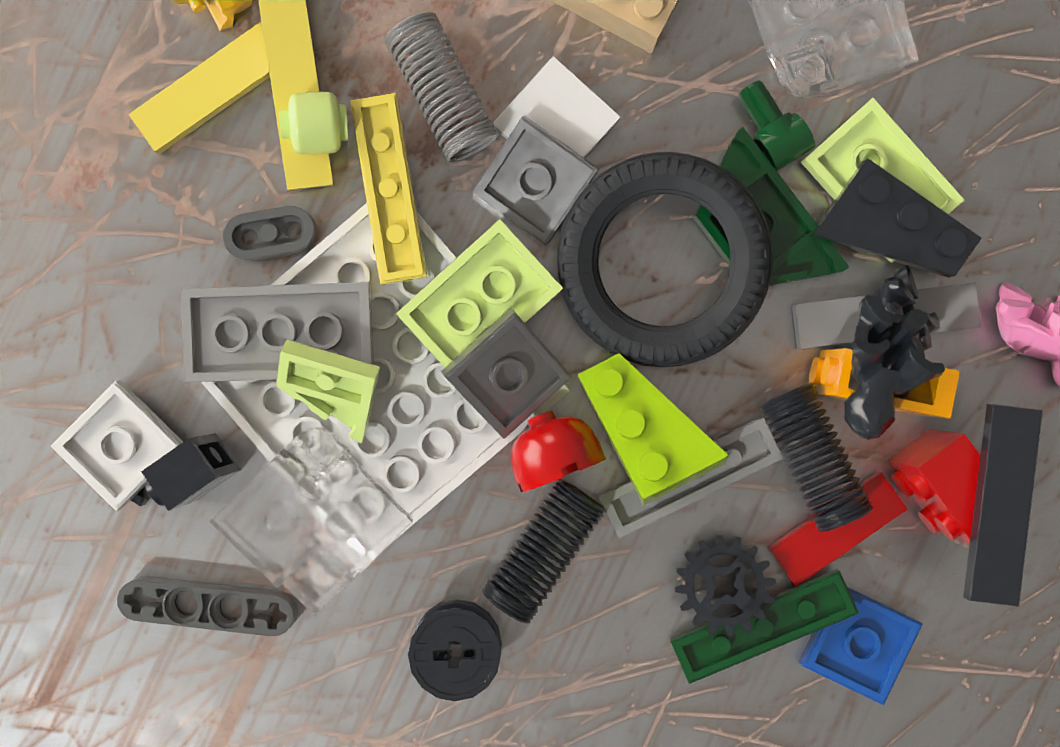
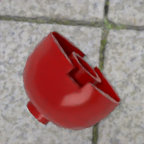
M553 410L528 419L527 422L530 429L517 437L511 452V465L521 492L564 478L566 475L578 470H584L606 460L601 444L592 428L583 420L573 416L556 418Z

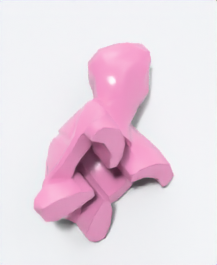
M1004 282L998 291L1000 300L996 305L997 322L1001 337L1008 346L1020 354L1039 360L1050 361L1052 376L1060 387V295L1056 302L1051 303L1048 310H1046L1042 306L1034 304L1035 298L1027 292Z

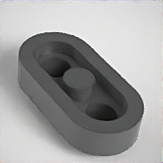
M285 206L236 215L228 221L223 231V242L226 249L233 256L245 261H256L301 253L309 249L317 237V226L313 217L302 208L296 206ZM294 223H299L302 227L301 235L296 239H290L288 228ZM249 231H255L257 241L254 245L247 247L244 244V236Z

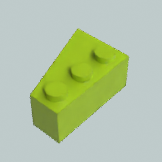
M620 353L577 374L581 387L643 506L726 464L729 455Z

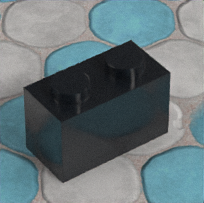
M214 433L188 438L142 470L141 473L148 481L145 487L150 497L158 505L165 506L168 511L199 500L241 469L220 438Z

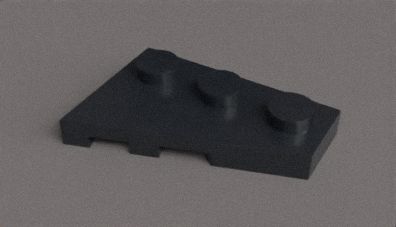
M869 158L861 162L810 235V237L833 241L849 246L853 250L864 253L870 252L893 259L897 263L948 278L957 275L982 239L979 235Z

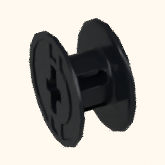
M455 599L437 604L425 612L411 637L408 659L412 675L422 689L436 698L460 701L475 697L488 688L498 672L502 647L499 626L487 610L474 602ZM452 641L461 643L460 649H463L461 657L451 656L452 649H449Z

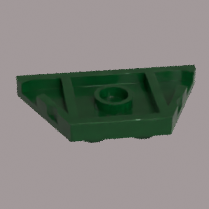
M745 128L739 129L734 134L719 166L735 176L748 189L766 219L773 251L772 275L769 286L836 274L848 269L849 265L829 240L823 241L810 237L817 227V223ZM700 204L693 219L730 266V248L726 234L715 216Z

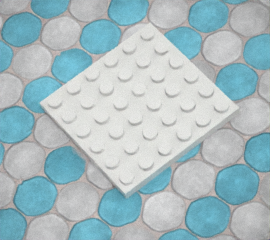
M367 203L271 284L371 283L374 365L379 366L380 370L368 429L363 442L359 443L348 437L351 428L333 415L324 420L312 412L304 402L292 398L276 387L277 379L202 382L360 569L529 426L528 419L543 414L570 391L563 385L511 434L503 439L443 376L441 371L445 367L396 315L402 307L456 259L455 255L417 212L428 278L381 285Z

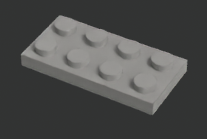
M369 282L181 289L184 383L277 379L280 351L286 340L374 365L371 283Z

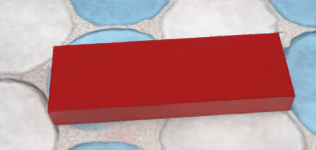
M876 471L859 483L864 485L861 492L868 493L867 497H870L869 501L874 506L873 510L867 515L839 528L820 532L817 531L818 527L813 522L814 518L821 514L818 513L767 547L795 587L908 510L882 472ZM856 489L847 491L846 493H844V494H843L842 496H840V497L846 496V495H848L849 493L855 491ZM855 497V498L849 499V500H847V501H845V502H848V501H850V500H853V499H856V498H859V497Z

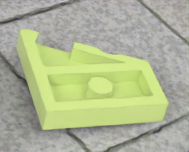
M286 340L280 351L276 387L292 398L304 402L312 412L324 420L333 415L351 428L348 437L362 443L368 429L380 367Z

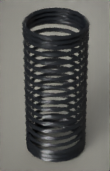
M810 382L761 404L759 409H762L761 413H764L763 417L765 418L786 410L768 419L766 424L769 425L793 416L771 427V432L800 422L774 435L773 439L777 440L807 428L777 444L778 447L814 434L781 450L780 454L784 455L821 440L784 459L785 462L826 447L800 461L790 464L788 469H794L809 461L831 454L814 464L793 472L792 477L836 461L821 470L796 480L795 484H802L826 472L841 468L826 477L800 487L799 492L807 491L831 479L846 475L833 483L803 495L802 499L813 498L838 485L851 482L841 489L809 501L806 507L816 506L846 491L856 489L846 496L822 504L810 511L809 514L811 515L821 513L814 518L813 522L818 527L817 531L826 532L867 515L873 510L874 506L869 501L870 497H867L868 493L861 492L864 485L858 484L860 478L854 476L857 470L850 469L853 463L846 461L849 455L842 454L846 447H837L842 440L834 439L838 434L836 431H831L834 428V424H826L830 421L831 417H821L827 412V409L816 410L823 405V402L817 401L812 403L819 398L820 394L815 390L814 383ZM855 497H859V498L850 500V501H848V502H845V501H847V500H849V499H852V498H855Z
M562 478L555 482L552 490L587 516L576 511L552 493H547L548 497L574 514L584 524L573 519L546 499L543 500V504L571 522L581 532L570 527L546 508L539 506L538 509L546 517L572 533L577 539L567 535L559 527L538 513H534V518L565 538L573 546L563 542L538 522L529 520L530 525L537 531L528 526L524 527L530 536L520 533V538L524 542L515 540L516 545L520 549L514 546L511 547L513 554H506V558L509 561L501 560L503 567H497L499 574H492L493 580H488V584H485V587L482 588L484 596L493 605L508 616L524 624L531 623L533 616H536V613H538L537 606H543L542 600L547 599V593L552 592L551 586H556V579H561L560 572H566L565 565H570V559L575 558L574 552H580L578 545H584L583 538H589L587 531H594L591 524L597 525L598 521H601L600 517H604L603 513H606V509ZM547 538L562 546L566 551L569 552V554L560 550ZM547 548L558 553L564 560L557 558ZM544 556L555 561L560 567L553 565ZM541 564H543V565L549 567L550 569H552V570L556 573V575L553 574V573H550V572H549L545 567H543ZM538 572L548 576L551 581L546 580ZM534 579L543 583L548 589L541 587ZM531 587L539 590L542 595L537 594ZM528 595L536 598L538 602L533 601Z

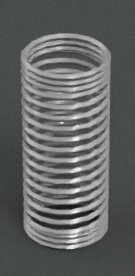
M429 11L420 12L392 27L387 32L384 43L389 52L393 54V60L397 61V68H400L401 75H404V81L408 83V88L412 90V96L416 97L415 101L416 104L420 105V111L424 112L423 117L428 119L427 124L432 126L431 132L435 133V140H438L439 147L443 148L442 153H444L448 162H457L489 146L498 137V131H496L494 123L491 120H487L489 113H483L485 106L480 105L481 99L476 98V91H472L473 84H470V78L465 76L466 70L461 69L462 62H457L458 55L454 54V48L450 47V41L446 40L447 35L442 32L443 27L438 17H436V13ZM425 26L424 28L416 31L407 38L399 40L406 34L414 31L415 29ZM439 36H442V39H441V40H438V41L433 42V41L436 40ZM446 43L445 47L437 49L439 46ZM446 51H450L448 55L440 57ZM415 52L408 58H404L406 54ZM454 58L452 62L442 65L447 60ZM419 59L414 64L408 65L411 61ZM425 65L420 70L412 72L415 68ZM458 65L456 69L441 75L442 73L449 70L451 67ZM429 72L423 78L416 79L419 75ZM461 73L460 76H458L457 78L445 82L446 80L453 77L455 74ZM437 77L436 79L432 80V81H431L430 83H428L427 85L421 86L422 83H424L425 81H428V80H431V79ZM465 80L461 85L448 90L447 92L443 93L435 99L429 100L434 95L449 89L450 87L454 86L460 81ZM445 82L433 91L425 93L428 89ZM468 88L464 93L451 98L442 105L433 107L438 102L451 97L460 90ZM472 95L466 101L454 106L446 112L438 114L444 108L455 104L464 97ZM475 103L469 109L462 111L461 113L457 114L456 116L450 119L442 121L450 114L464 108L469 104ZM479 110L473 116L465 119L464 121L454 126L448 127L456 120L466 116L471 112ZM482 118L470 127L458 133L452 134L464 125L476 119Z

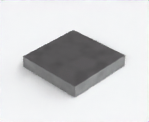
M522 116L472 193L546 246L566 219L575 200L587 185L591 183L600 169L531 119Z
M512 308L441 371L443 376L503 439L511 434L572 378L570 373Z

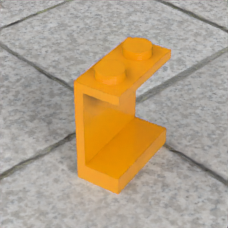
M852 349L821 350L819 358L815 357L813 359L809 372V383H814L815 390L818 391L820 396L846 401L855 391L848 388L852 369ZM945 368L940 377L924 382L909 390V395L906 398H895V411L951 418L960 371Z

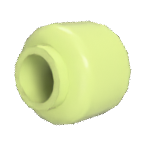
M332 92L295 93L289 99L288 110H279L281 139H291L292 147L298 154L335 153L340 149L341 141H348L346 103H338L337 97Z

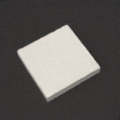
M553 56L493 123L496 130L504 138L508 139L521 117L526 116L583 158H586L618 123L620 116Z
M115 381L51 447L99 495L118 511L148 482L141 471L183 443V441L122 381Z

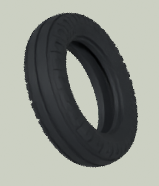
M654 152L638 155L621 161L598 175L581 192L568 212L561 230L557 252V270L559 283L563 288L562 294L570 313L581 329L595 343L613 355L620 353L629 362L652 367H676L692 364L717 354L733 343L749 327L758 314L769 289L773 266V251L769 228L762 210L748 189L735 176L719 165L701 157L678 152ZM659 194L683 196L704 206L722 226L730 248V271L725 287L718 299L698 317L685 323L671 326L646 324L625 314L607 294L599 272L600 245L604 233L612 220L631 203Z

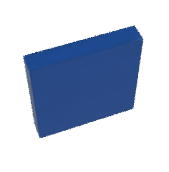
M847 586L859 614L812 633L799 659V663L801 666L884 705L923 623Z

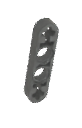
M151 576L138 577L126 583L119 590L117 596V606L121 614L133 621L262 636H279L287 632L298 616V605L294 598L288 593L281 591ZM143 588V595L146 597L159 598L164 594L165 596L163 602H150L141 609L139 608V601L132 599V594ZM186 591L195 596L197 609L193 615H184L177 610L175 598L179 592ZM231 596L240 601L243 612L238 620H228L222 616L219 605L224 597ZM253 599H256L258 601L255 608L253 604ZM274 603L279 604L280 612L287 614V617H283L278 624H273L272 616L267 614L256 615L253 618L254 623L249 621L254 609L268 610Z

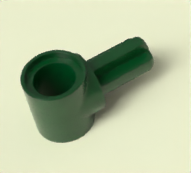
M759 80L749 84L739 93L740 100L759 129L754 135L753 140L776 171H779L815 148L813 134L806 122L796 113L791 114L788 112L783 115L762 81Z

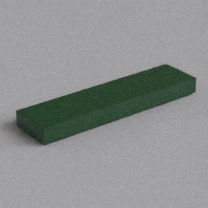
M833 570L797 587L772 596L775 599L774 604L762 602L760 609L767 618L763 621L753 615L749 619L752 627L750 632H747L741 624L734 625V636L728 637L725 626L719 625L715 634L711 635L709 634V623L670 639L688 683L691 684L859 614L840 570ZM738 610L724 617H734L743 613V611Z

